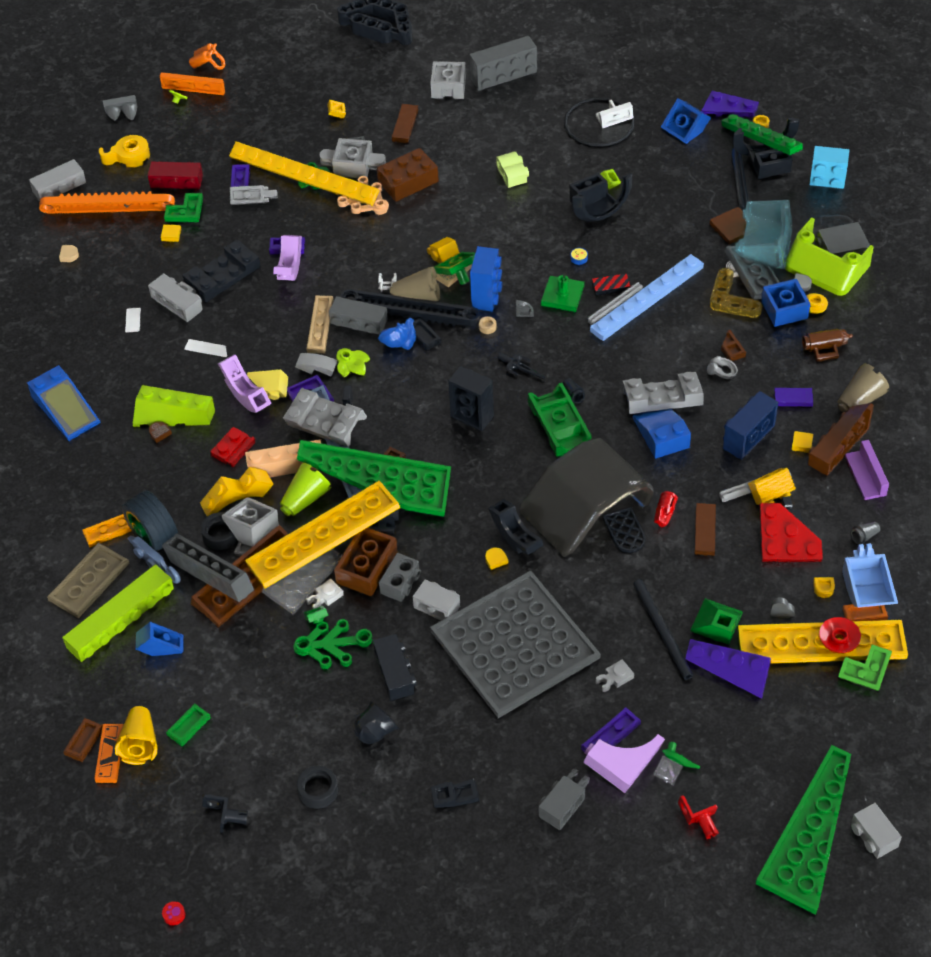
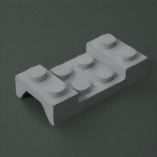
M696 372L678 374V380L650 382L648 384H643L641 378L623 380V394L627 396L629 414L703 405L704 393Z
M301 388L283 419L288 426L349 447L351 431L358 420H365L367 416L362 408L350 404L344 406L321 398L315 392Z

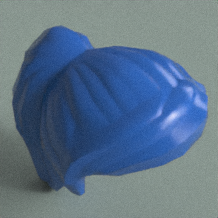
M408 318L405 324L397 322L396 327L381 331L378 337L379 341L388 347L411 349L416 340V331L413 325L414 319Z

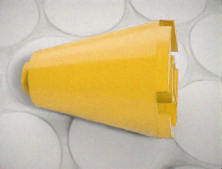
M136 706L130 709L115 744V754L122 757V761L125 763L142 765L145 764L146 760L151 759L152 761L155 758L158 746L150 711L143 706Z

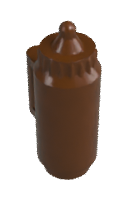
M845 329L807 333L805 336H802V345L804 350L814 352L816 362L838 359L837 347L846 345L848 339L852 338L853 335L848 334ZM829 348L833 350V352L823 354L818 352V350Z

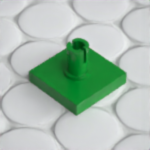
M460 252L434 267L436 274H456L459 284L468 283L470 279L465 268L473 264L475 253Z
M563 275L558 277L550 276L541 300V306L576 312L584 289V282L569 279L568 276L563 278Z

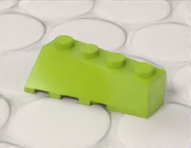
M142 385L135 401L133 427H140L142 424H149L150 427L155 422H163L168 424V426H175L178 423H185V426L210 425L215 413L213 398L211 396Z

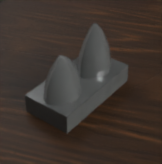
M135 95L103 100L105 113L111 119L116 120L120 115V111H123L125 116L131 121L134 119L138 108Z

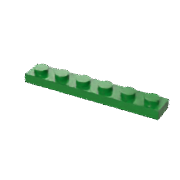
M729 115L721 120L722 127L734 132L742 128L744 136L788 155L803 149V143L772 131V129L765 128L760 124H755L748 119H743L738 115Z

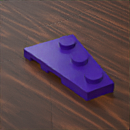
M712 90L702 112L706 115L716 114L718 117H722V114L754 117L759 102Z

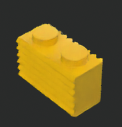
M788 468L777 469L748 483L756 505H760V503H775L774 499L778 497L782 499V497L791 495L790 492L795 490L796 487L791 479Z

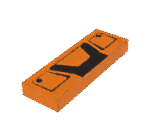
M103 724L95 773L96 783H117L121 757L115 754V744L124 724Z

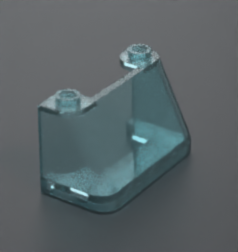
M789 200L747 202L746 209H743V219H746L747 223L744 239H739V242L736 243V253H739L740 257L776 269H785L792 236V217Z

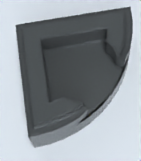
M516 300V317H534L533 307L525 301Z

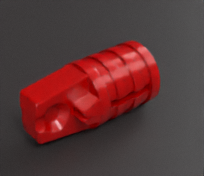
M669 491L661 493L656 507L654 522L660 527L667 526L678 500L677 495Z

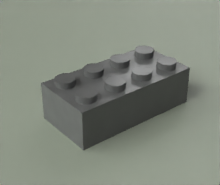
M529 35L470 54V78L478 91L537 72V46Z

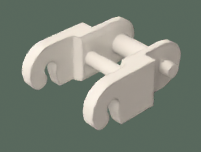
M379 273L378 283L381 293L383 290H390L392 283L397 281L396 273H394V278H392L391 282H383L382 274Z

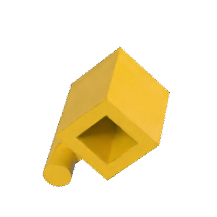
M449 237L431 244L426 249L427 253L431 254L432 259L438 263H442L459 253L456 241Z

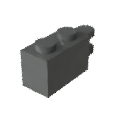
M575 768L567 777L563 776L560 781H556L552 785L548 796L542 797L538 804L539 817L558 830L562 829L585 800V787L588 785L590 778L585 775L578 784L575 783L574 780L579 774V771Z

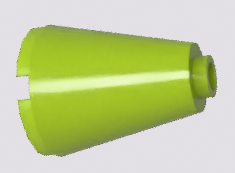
M307 463L300 465L280 502L282 506L280 510L287 516L290 514L295 516L331 489L330 482L318 470H310L312 466Z

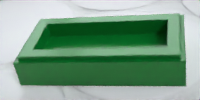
M194 703L166 734L183 747L211 718L210 714Z

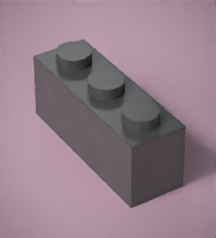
M337 296L329 310L330 324L369 333L380 334L388 320L387 307Z

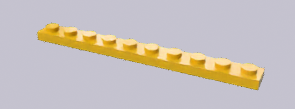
M237 141L229 155L234 160L341 196H346L373 206L379 190L375 187Z

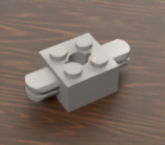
M339 138L335 150L323 149L320 152V163L322 166H333V172L336 175L359 178L360 176L368 177L369 169L377 170V167L385 164L386 157L384 154L373 153L372 141Z

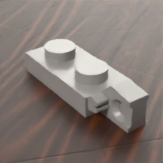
M264 185L230 187L231 205L261 204L269 202V199L278 198L277 190H268V187H264Z

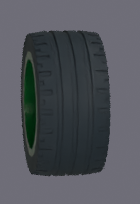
M145 490L122 505L123 515L136 537L139 536L156 552L163 548L162 544L171 539L175 534H178L171 515L160 500L150 491Z

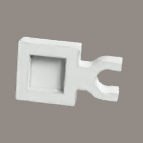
M329 579L315 589L316 595H311L306 601L308 605L316 602L312 605L314 609L323 603L329 606L344 594L343 590L332 579Z

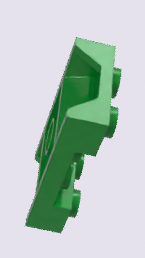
M559 383L552 393L539 397L533 393H528V404L548 435L549 444L556 457L591 446L592 436L563 383Z

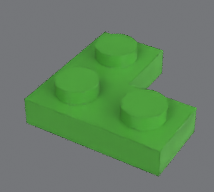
M872 644L865 664L845 657L838 677L879 691L892 651Z

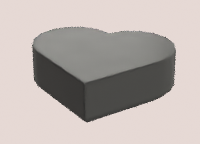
M778 597L773 599L770 617L792 618L794 616L795 607L788 603L785 598Z

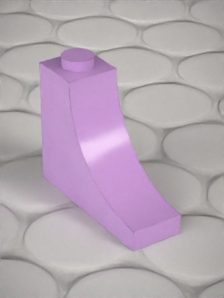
M658 734L647 744L635 748L615 747L599 739L595 745L591 743L586 749L585 754L587 756L584 763L626 793L660 749L665 739Z

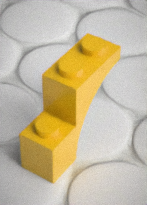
M249 467L239 480L221 476L200 504L208 517L213 513H218L225 506L247 497H263L273 486V482L267 471Z

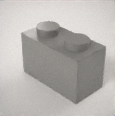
M425 579L413 595V606L415 609L442 621L457 612L460 607V595L453 590L441 587L436 582H430Z
M876 803L853 815L851 823L853 832L862 838L866 849L873 853L877 859L899 847L902 836Z

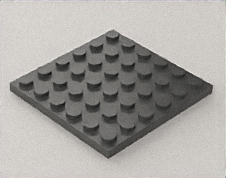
M532 571L525 573L430 627L431 633L498 718L601 657L600 652Z

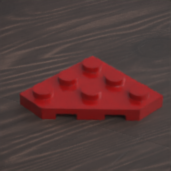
M760 503L762 562H822V540L781 503Z

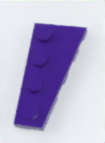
M690 639L686 660L762 699L771 662L770 657Z

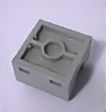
M433 61L431 98L441 99L445 96H452L453 99H464L466 82L465 62Z

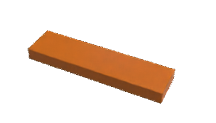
M162 72L160 74L162 89L216 95L225 94L223 79Z

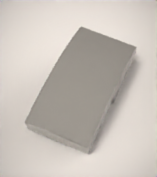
M300 353L295 367L310 374L317 370L332 376L337 360L319 354Z

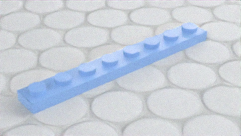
M690 254L590 327V332L604 341L703 269L704 263Z

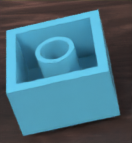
M815 146L810 185L844 189L849 149Z

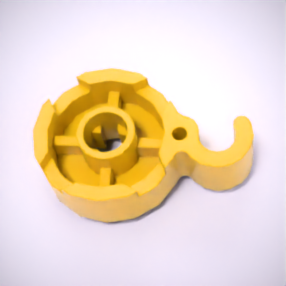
M129 135L121 138L115 146L111 147V151L108 153H104L103 148H99V155L104 165H112L115 162H119L120 164H126V167H138L143 165V161L149 159L150 151L145 138L138 135Z

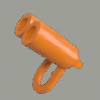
M209 43L195 50L194 56L190 58L189 63L191 67L197 68L210 62L216 69L221 70L225 67V60L216 51L217 44ZM212 54H215L221 60V66L215 63L211 57Z

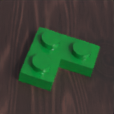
M185 193L183 205H166L165 222H199L203 194Z

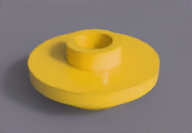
M817 293L806 295L810 302V313L818 314L827 309L828 301L823 295Z

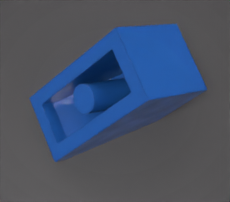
M149 622L136 632V650L151 656L181 654L183 652V634Z

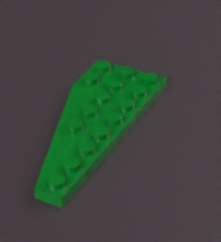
M300 440L297 460L307 463L361 490L380 481L397 500L400 508L444 517L451 466Z

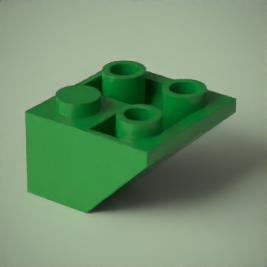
M705 598L690 632L729 645L743 611Z

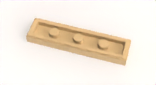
M315 296L307 353L325 354L330 326L329 310L334 301L333 296Z

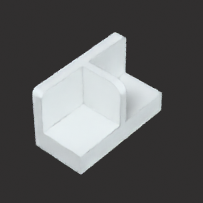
M609 100L610 109L596 113L602 128L633 118V108L630 102L615 106L613 101Z

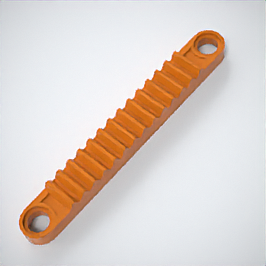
M151 191L148 194L144 192L138 194V192H135L134 195L131 192H128L127 195L124 192L120 195L117 192L114 195H111L110 192L107 195H104V193L100 195L94 193L93 196L90 193L86 196L83 193L80 196L76 193L71 196L68 193L66 196L60 194V196L41 198L39 209L48 214L165 211L166 205H174L175 198L169 194H152Z

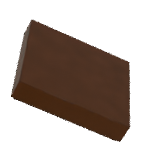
M739 207L710 219L709 223L729 245L758 232V227Z

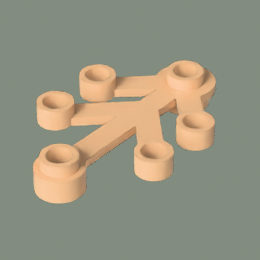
M360 176L358 182L368 185V178ZM378 182L371 185L379 190L373 206H361L360 203L362 202L350 198L347 199L346 196H340L337 199L339 207L351 205V211L354 214L373 210L376 214L382 215L389 208L388 202L382 199V186Z

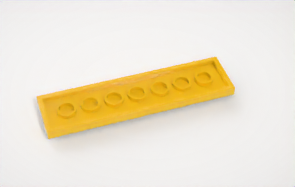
M378 481L245 561L263 587L267 588L400 508L399 503L385 486Z
M902 620L853 621L860 629L861 640L856 649L847 653L833 652L822 644L819 638V631L824 622L738 625L737 629L740 651L770 657V663L844 661L845 657L855 661L867 660L872 644L892 651L890 659H907L908 657Z

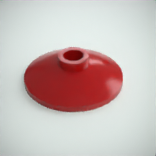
M834 617L826 620L821 625L819 638L827 649L836 653H847L857 648L861 640V632L853 621L843 617Z

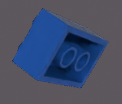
M477 246L470 271L472 307L478 310L493 312L494 306L498 305V292L502 290V282L500 281L502 269H499L502 257H499V249Z

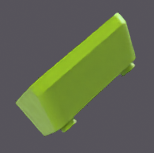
M811 218L798 232L786 258L785 269L794 275L798 273L809 276L813 284L840 296L845 295L870 267L874 246L870 245L862 255L848 252L842 258L812 244L815 238L813 234L815 219Z

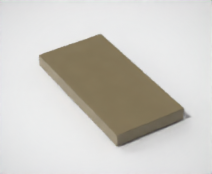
M98 543L48 595V601L79 619L130 564L129 560Z

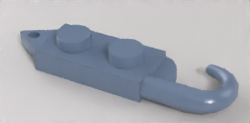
M129 536L127 538L135 548L133 549L135 555L140 559L143 558L150 568L156 564L171 577L173 583L177 584L181 581L178 572L172 566H169L168 569L164 558L139 536Z

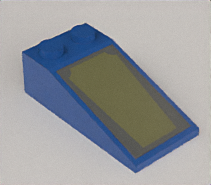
M59 365L27 382L31 397L68 441L101 423L69 376Z

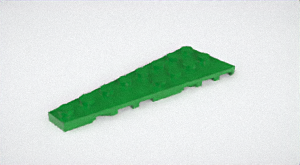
M831 745L756 879V885L815 915L819 907L851 759L850 753Z

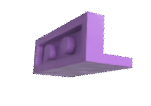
M861 441L860 451L846 453L845 455L864 500L887 496L889 482L870 441Z

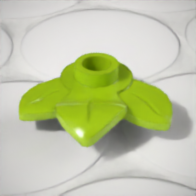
M343 348L336 355L338 361L337 370L344 378L350 372L365 375V363L370 361V357L365 352L360 350L351 351L350 349Z

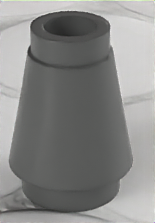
M875 521L856 525L850 531L851 539L856 544H864L880 532V526Z

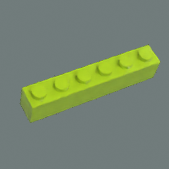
M155 564L63 636L66 648L81 662L91 657L96 650L106 645L116 634L121 633L130 623L139 619L145 611L154 607L164 596L169 595L174 589L171 577Z

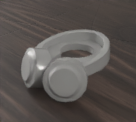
M721 356L711 359L707 366V373L709 375L716 374L724 379H732L738 371L735 363ZM718 365L729 367L731 373H724Z

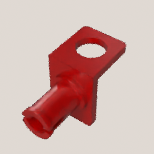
M680 796L678 805L688 825L699 822L706 839H710L711 835L712 837L716 836L719 832L710 816L715 814L718 808L717 805L693 814L685 796Z

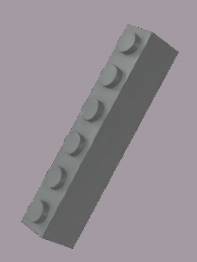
M175 534L171 539L162 544L172 564L232 599L240 602L254 591L245 571L183 536Z

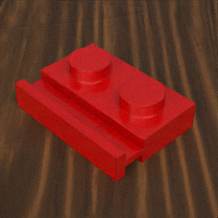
M232 427L210 451L211 456L234 467L245 455V452L255 444V438H251L248 434Z

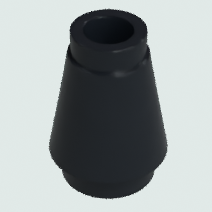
M570 378L563 381V385L573 403H581L585 399V390Z

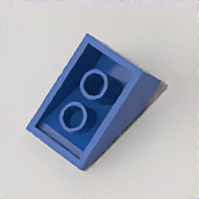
M672 409L642 412L633 415V420L655 459L690 448L691 433L684 420Z

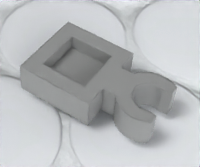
M622 659L606 668L605 674L597 676L596 684L605 682L606 684L602 686V691L606 692L612 684L618 688L632 680L634 673Z

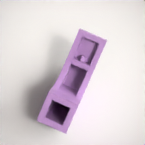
M281 236L279 264L274 267V274H277V280L296 279L300 265L302 236Z
M232 355L218 363L226 378L224 381L247 410L257 413L272 404L264 388L257 387L248 378L236 355Z

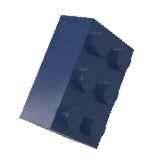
M761 391L755 396H751L744 407H740L736 415L725 423L723 449L742 460L774 428L778 401Z

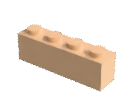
M321 440L309 441L321 444ZM300 443L245 452L247 467L265 470L269 477L294 474L303 463L297 460Z

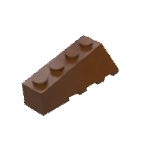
M871 403L852 406L847 412L844 411L839 421L832 424L829 432L826 435H822L817 446H813L809 450L808 465L828 476L845 457L846 453L868 431L874 405Z

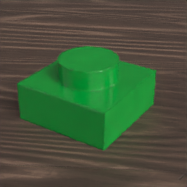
M319 606L304 612V615L309 623L316 624L322 622L324 617L328 616V613L324 606Z

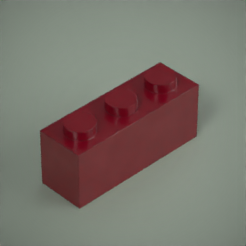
M151 162L148 172L150 188L200 189L203 177L201 163Z

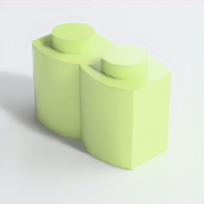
M511 152L496 157L498 171L508 188L527 183L529 171L527 167H524L521 156H518L516 152Z

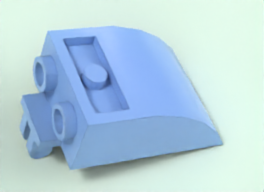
M871 543L866 544L865 549L863 544H859L858 549L853 550L854 557L845 558L842 570L852 604L855 607L898 604L885 554L875 555Z

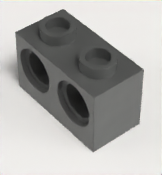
M397 553L379 582L380 594L402 602L405 595L408 596L411 592L413 582L417 581L420 577L419 561Z

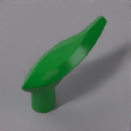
M669 742L667 749L662 750L664 755L672 762L684 767L700 769L699 765L675 752L677 746L675 742Z

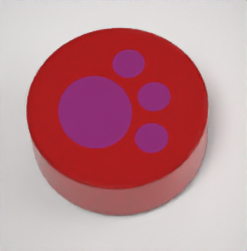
M169 902L164 906L162 916L167 924L178 925L185 918V910L181 903Z

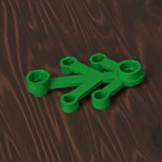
M345 619L338 620L336 626L330 632L328 623L322 621L316 625V628L308 636L298 637L293 647L298 655H309L317 660L322 669H329L332 666L331 657L322 655L316 650L322 648L338 658L343 667H348L352 664V656L349 653H344L337 647L357 644L364 648L368 647L372 643V633L367 629H361L356 633V636L336 638L340 633H345L349 630L348 621ZM320 635H326L322 640L315 641Z

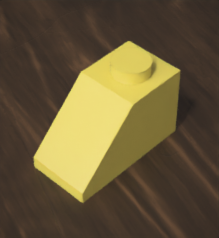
M282 370L247 372V376L257 387L264 388L269 399L278 400L279 398L286 397L288 376Z

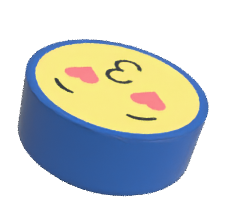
M575 248L570 253V260L577 265L584 264L588 260V252L583 248Z

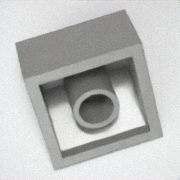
M249 497L222 515V519L237 540L251 547L279 526L277 509Z

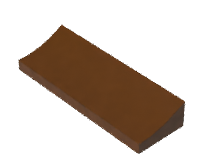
M280 525L277 526L232 563V565L247 573L254 591L247 595L246 598L238 602L207 584L191 597V605L202 612L219 628L265 589L248 567L245 560L285 537L288 533Z

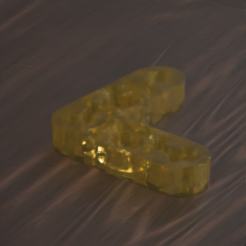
M729 268L720 269L711 294L710 307L715 311L753 318L760 316L762 310L761 302L729 295L734 272ZM719 287H723V288H725L726 290H725V291H719L718 288H719ZM737 303L740 307H733L731 304Z

